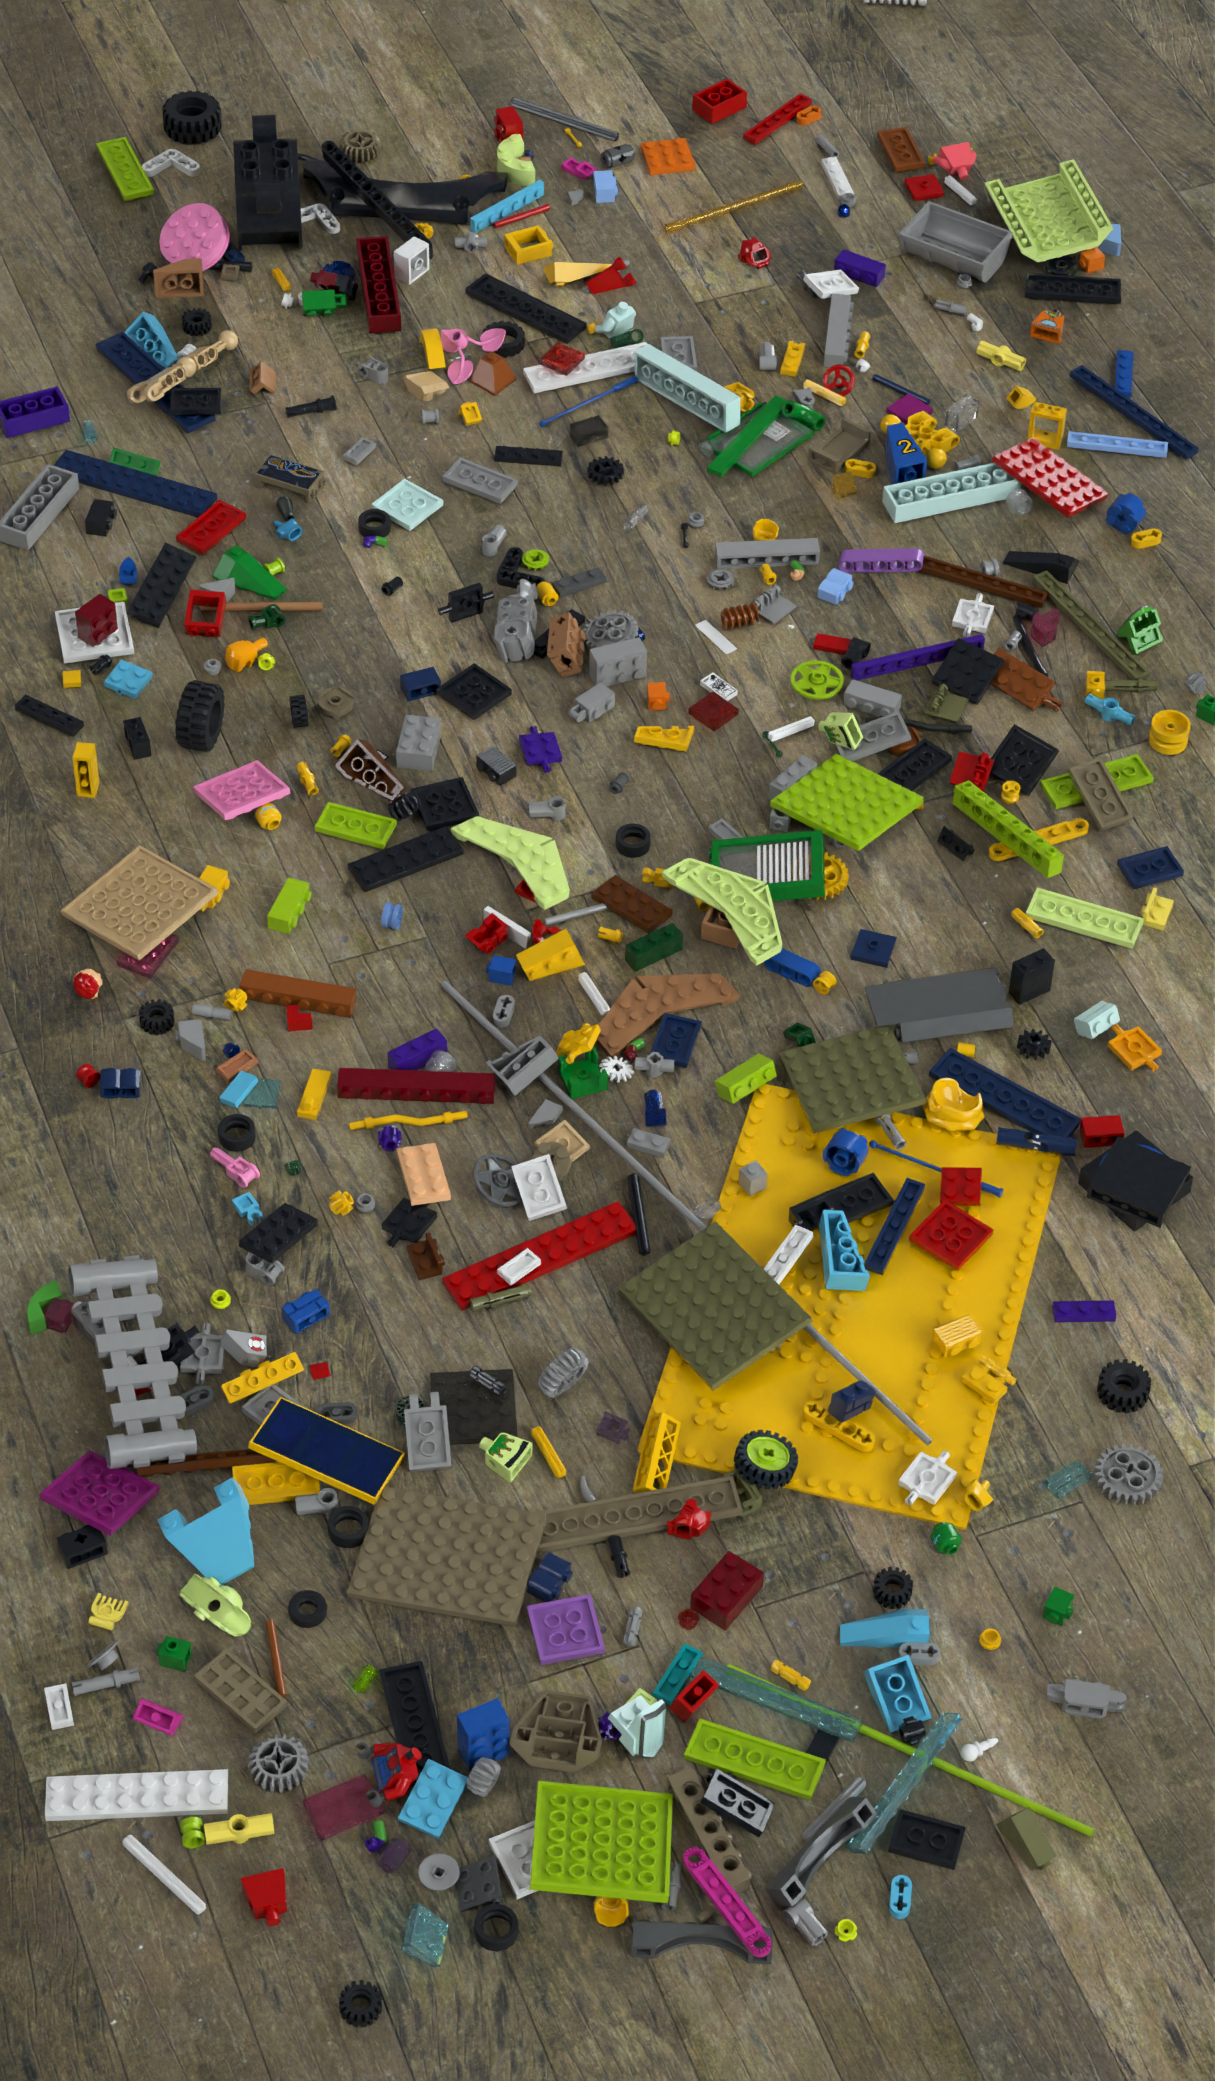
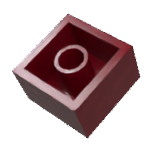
M98 594L75 611L78 638L92 647L102 642L118 629L115 602L102 594Z

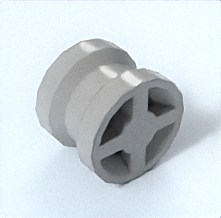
M992 559L990 562L981 561V573L993 576L999 575V565L996 559Z

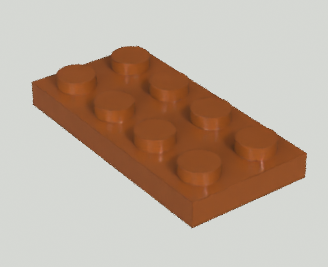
M907 127L877 131V137L895 172L925 168V161Z

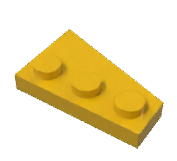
M638 726L634 742L687 752L694 733V726H688V729H679L678 726H672V729H662L660 726Z

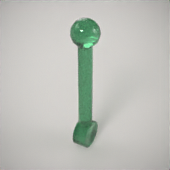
M764 731L762 734L763 738L768 740L775 750L776 756L781 757L782 751L778 750L775 744L768 739L769 732Z

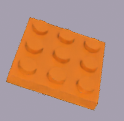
M686 138L640 143L650 175L693 171L696 168Z

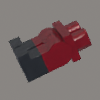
M320 270L319 273L312 272L310 282L315 283L316 288L334 290L335 294H345L348 300H355L358 285L349 276Z

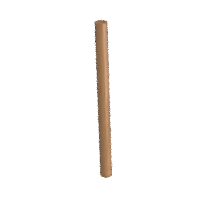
M323 602L226 603L225 612L261 611L271 604H276L279 606L280 611L323 610ZM200 606L201 612H217L218 607Z

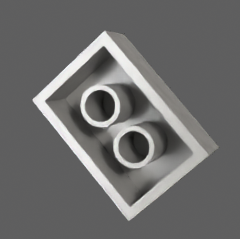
M640 637L590 649L589 676L594 685L601 682L605 686H610L646 677L647 650Z
M405 715L396 751L397 768L433 771L441 738V718Z

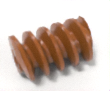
M755 603L744 604L743 606L738 605L736 608L730 607V609L724 608L721 611V622L724 630H727L728 625H730L731 629H734L735 623L740 628L741 622H743L744 626H747L748 621L751 625H754L755 619L759 622V613Z

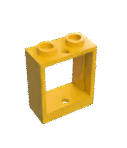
M539 225L504 234V247L517 265L552 256L553 242ZM535 240H538L540 242L539 244L528 246L525 248H521L519 246L520 244H524Z
M1034 402L1030 413L1027 440L1033 437L1045 447L1059 450L1063 441L1067 409ZM1036 416L1059 421L1057 433L1034 428Z

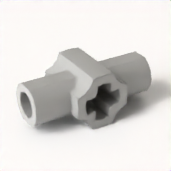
M469 232L465 237H456L455 246L456 248H464L469 253H474L478 248H487L488 240L487 237H478L474 232Z
M652 1052L650 1055H647V1058L636 1057L635 1070H646L650 1077L657 1078L663 1072L674 1073L675 1060L663 1059L659 1052Z

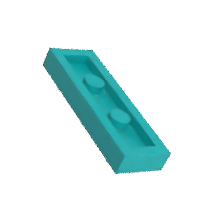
M684 1643L654 1689L652 1696L657 1700L662 1699L666 1704L671 1705L702 1660L703 1652Z

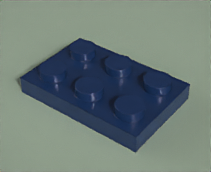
M1168 846L1121 858L1117 862L1118 867L1133 890L1181 877L1184 874V870Z
M665 1013L650 1054L652 1052H659L663 1059L675 1060V1066L687 1068L702 1027V1021Z

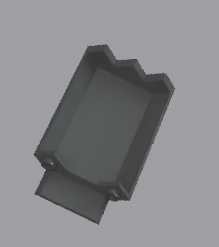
M995 967L865 986V992L876 1026L896 1024L894 1035L896 1039L898 1038L899 1042L1014 1027L1012 1006L1010 1002H1006L1007 992L1003 982L999 983L998 975L1000 973L998 968Z

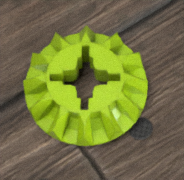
M529 550L523 554L522 562L529 570L532 568L535 571L536 569L542 570L543 567L548 566L549 555L542 550Z

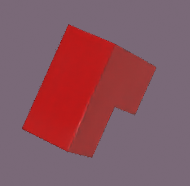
M298 1005L286 1006L288 1032L312 1030L311 1013L299 1014Z

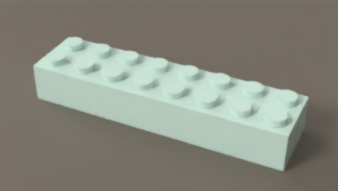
M650 344L634 352L635 376L640 383L725 433L740 425V396Z
M995 463L884 486L882 502L894 523L1018 497L1020 496L1021 483Z

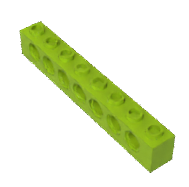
M969 780L955 786L953 805L1047 879L1062 872L1064 854Z

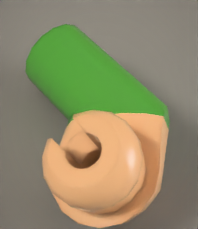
M794 560L790 564L794 572H791V578L794 581H799L803 577L805 570L797 560Z

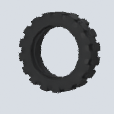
M510 321L493 322L491 325H487L486 329H483L484 333L490 329L501 328L506 331V335L515 338L513 342L502 344L498 350L494 351V353L503 356V358L513 357L524 349L525 332L516 323L513 324Z

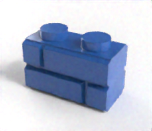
M317 1289L303 1293L299 1299L293 1302L289 1301L281 1308L282 1319L294 1334L330 1315L329 1303Z

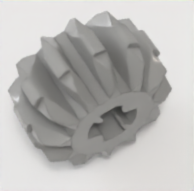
M480 1758L469 1774L466 1784L467 1789L475 1795L487 1796L498 1780L501 1770L500 1765L492 1759Z

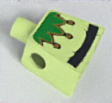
M832 712L825 721H820L818 726L820 731L826 733L831 743L855 750L863 739L853 713Z
M500 1433L494 1441L484 1437L479 1445V1448L486 1451L485 1464L509 1483L514 1480L532 1457L531 1442L506 1433Z

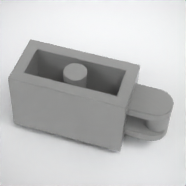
M600 682L575 699V706L570 709L569 716L573 717L577 722L585 719L590 723L615 706V693Z

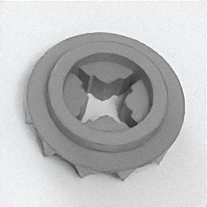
M726 569L712 570L707 575L708 585L713 586V589H728L729 586H733L734 575Z

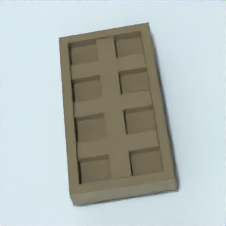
M227 1648L194 1675V1680L255 1734L288 1706L286 1699Z

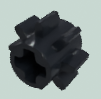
M913 1716L904 1718V1723L899 1726L902 1741H907L911 1746L920 1744L922 1737L926 1735L923 1722L921 1720L917 1721Z

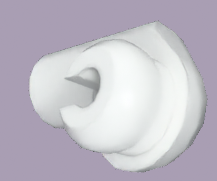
M970 313L967 320L973 323L972 329L978 332L982 329L983 321Z

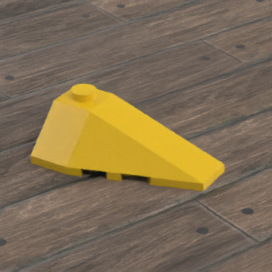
M554 262L545 266L544 272L549 284L563 287L567 283L601 273L612 264Z

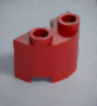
M491 913L483 920L479 928H473L465 937L480 951L490 954L500 943L507 940V925Z

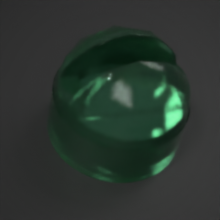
M299 1160L291 1161L284 1165L287 1173L291 1176H294L295 1173L298 1175L301 1172Z

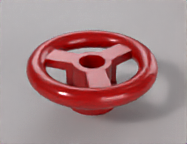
M833 365L824 373L823 387L832 391L835 387L842 389L846 386L848 388L845 391L835 392L841 396H846L854 387V374L845 365ZM840 369L848 373L850 382H847L846 378L840 374ZM835 370V378L828 386V376ZM838 379L842 380L840 384H837Z

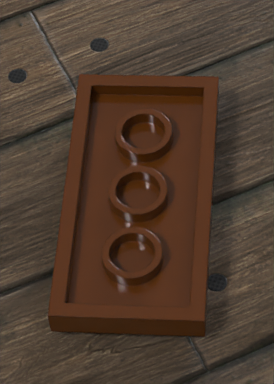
M617 875L606 881L593 891L591 895L593 900L600 904H605L609 910L648 934L669 919L673 913L672 909Z

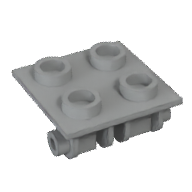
M777 585L772 586L769 591H765L760 597L753 600L759 615L773 624L797 607V605L779 595L780 587Z

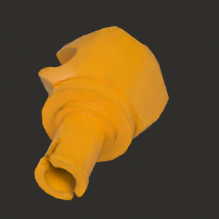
M261 637L253 643L248 640H242L230 644L225 651L227 666L236 672L242 671L245 665L250 668L258 656L257 652L268 647L266 639Z

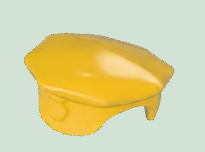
M951 1078L937 1080L932 1090L926 1096V1104L922 1105L928 1122L949 1131L974 1130L985 1116L982 1111L981 1094L978 1093L977 1096L967 1094L959 1087L958 1082Z

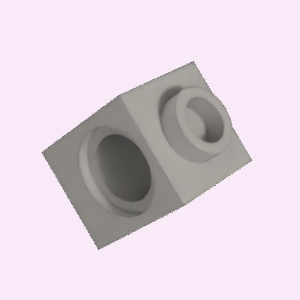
M772 808L769 829L787 832L792 817Z

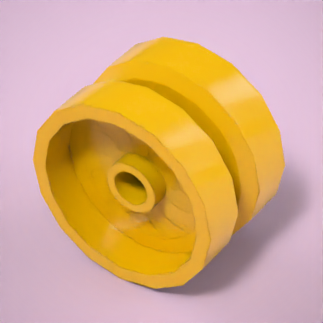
M1162 710L1156 713L1151 721L1148 741L1150 746L1155 751L1166 755L1179 754L1187 747L1191 722L1189 718L1176 710Z

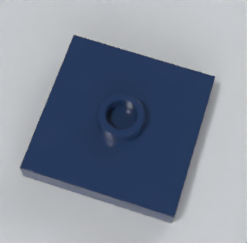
M860 929L851 954V960L887 968L897 937Z

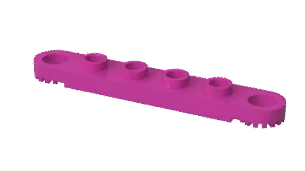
M698 1847L688 1848L683 1854L685 1868L748 1951L755 1957L767 1956L771 1951L772 1943L763 1927L714 1863L706 1856L705 1852ZM698 1856L701 1860L697 1864H693L688 1858ZM762 1941L766 1946L763 1949H756L754 1943Z

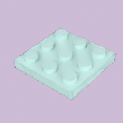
M403 479L373 502L371 509L385 511L389 514L391 521L411 531L442 507L443 500L414 483Z

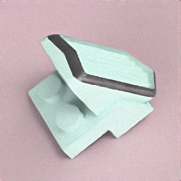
M640 1695L613 1711L608 1717L622 1734L619 1741L632 1756L637 1754L641 1758H653L664 1742L666 1704L662 1699L650 1706Z

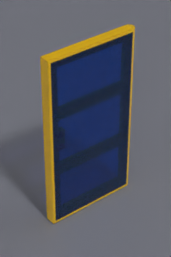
M283 1397L278 1399L250 1440L248 1446L251 1450L373 1505L379 1499L406 1454L401 1450Z

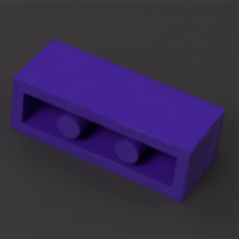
M843 249L835 259L834 270H842L849 278L877 287L885 277L886 264Z
M437 1028L387 1052L388 1068L390 1070L417 1071L447 1056V1040Z

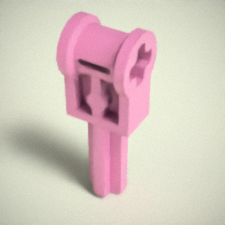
M216 1147L210 1152V1156L226 1168L227 1176L233 1179L241 1188H246L250 1181L260 1177L258 1168L239 1156L235 1160Z

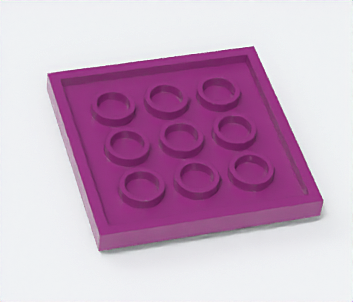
M89 1450L40 1492V1500L111 1536L159 1493L160 1486L124 1467L108 1469L106 1458Z

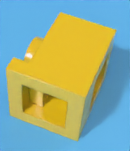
M1087 671L1085 681L1086 697L1090 693L1100 699H1104L1105 672Z

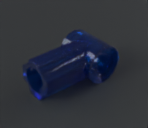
M649 1090L644 1094L646 1127L666 1126V1110L663 1108L661 1092Z

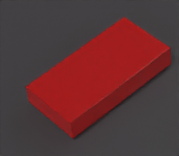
M817 633L813 649L844 655L848 650L851 639Z

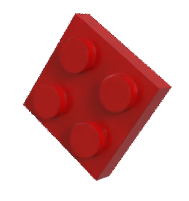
M942 1167L940 1204L947 1200L955 1206H981L982 1168Z

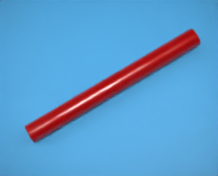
M545 204L493 223V227L496 229L550 210V205Z

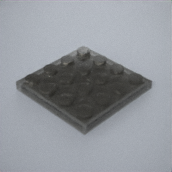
M513 1369L482 1370V1372L486 1371L498 1379L497 1382L501 1381L506 1384V1390L502 1395H498L493 1391L494 1389L491 1390L478 1382L479 1379L475 1380L472 1378L470 1371L430 1373L431 1392H439L440 1406L446 1405L450 1445L480 1444L484 1437L494 1441L500 1433L518 1437Z

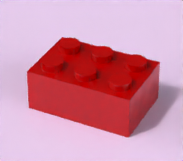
M726 78L693 94L692 110L709 123L714 124L746 108L747 92Z

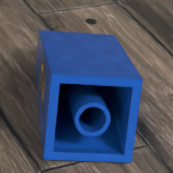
M903 422L887 426L885 456L891 485L925 478L927 458Z

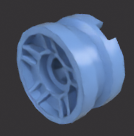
M386 902L381 919V926L383 928L399 929L403 915V905H393L391 902Z

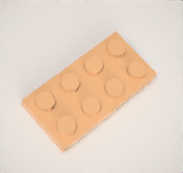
M436 1143L397 1148V1157L411 1206L451 1200V1193Z

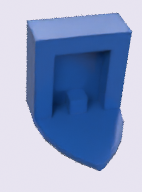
M127 557L119 568V583L124 585L137 584L136 565L130 557Z

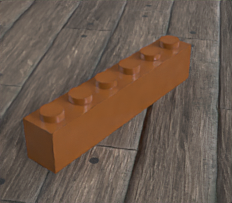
M245 969L239 985V989L246 993L247 1000L284 1007L298 1005V1009L351 1018L357 1002L356 988Z

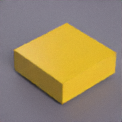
M63 671V687H81V671Z

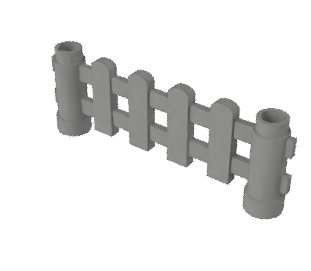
M139 1255L124 1257L123 1261L106 1262V1259L91 1260L90 1264H69L68 1281L71 1296H84L96 1292L97 1300L88 1301L87 1309L90 1323H103L105 1334L95 1335L98 1358L110 1357L112 1368L102 1369L105 1393L117 1391L120 1403L110 1404L111 1421L113 1427L125 1426L127 1435L115 1434L105 1436L104 1449L108 1469L127 1467L129 1464H133L134 1468L150 1466V1462L168 1460L169 1464L184 1462L186 1455L197 1453V1440L194 1429H178L176 1419H182L185 1416L186 1403L181 1396L170 1395L168 1385L176 1383L178 1368L174 1362H163L161 1351L169 1348L170 1334L166 1328H155L153 1317L160 1316L163 1303L159 1295L148 1294L146 1289L147 1284L158 1282L155 1259L144 1260L143 1258L140 1259ZM130 1288L131 1297L114 1298L112 1290ZM137 1320L139 1330L121 1332L119 1321ZM144 1353L146 1364L129 1366L127 1355ZM152 1387L154 1399L136 1400L134 1389ZM160 1423L161 1431L143 1432L142 1424Z

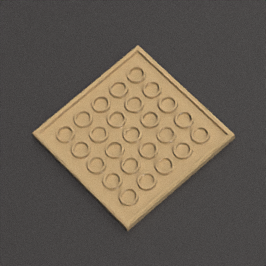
M139 845L60 912L62 916L133 958L141 960L218 894V890Z

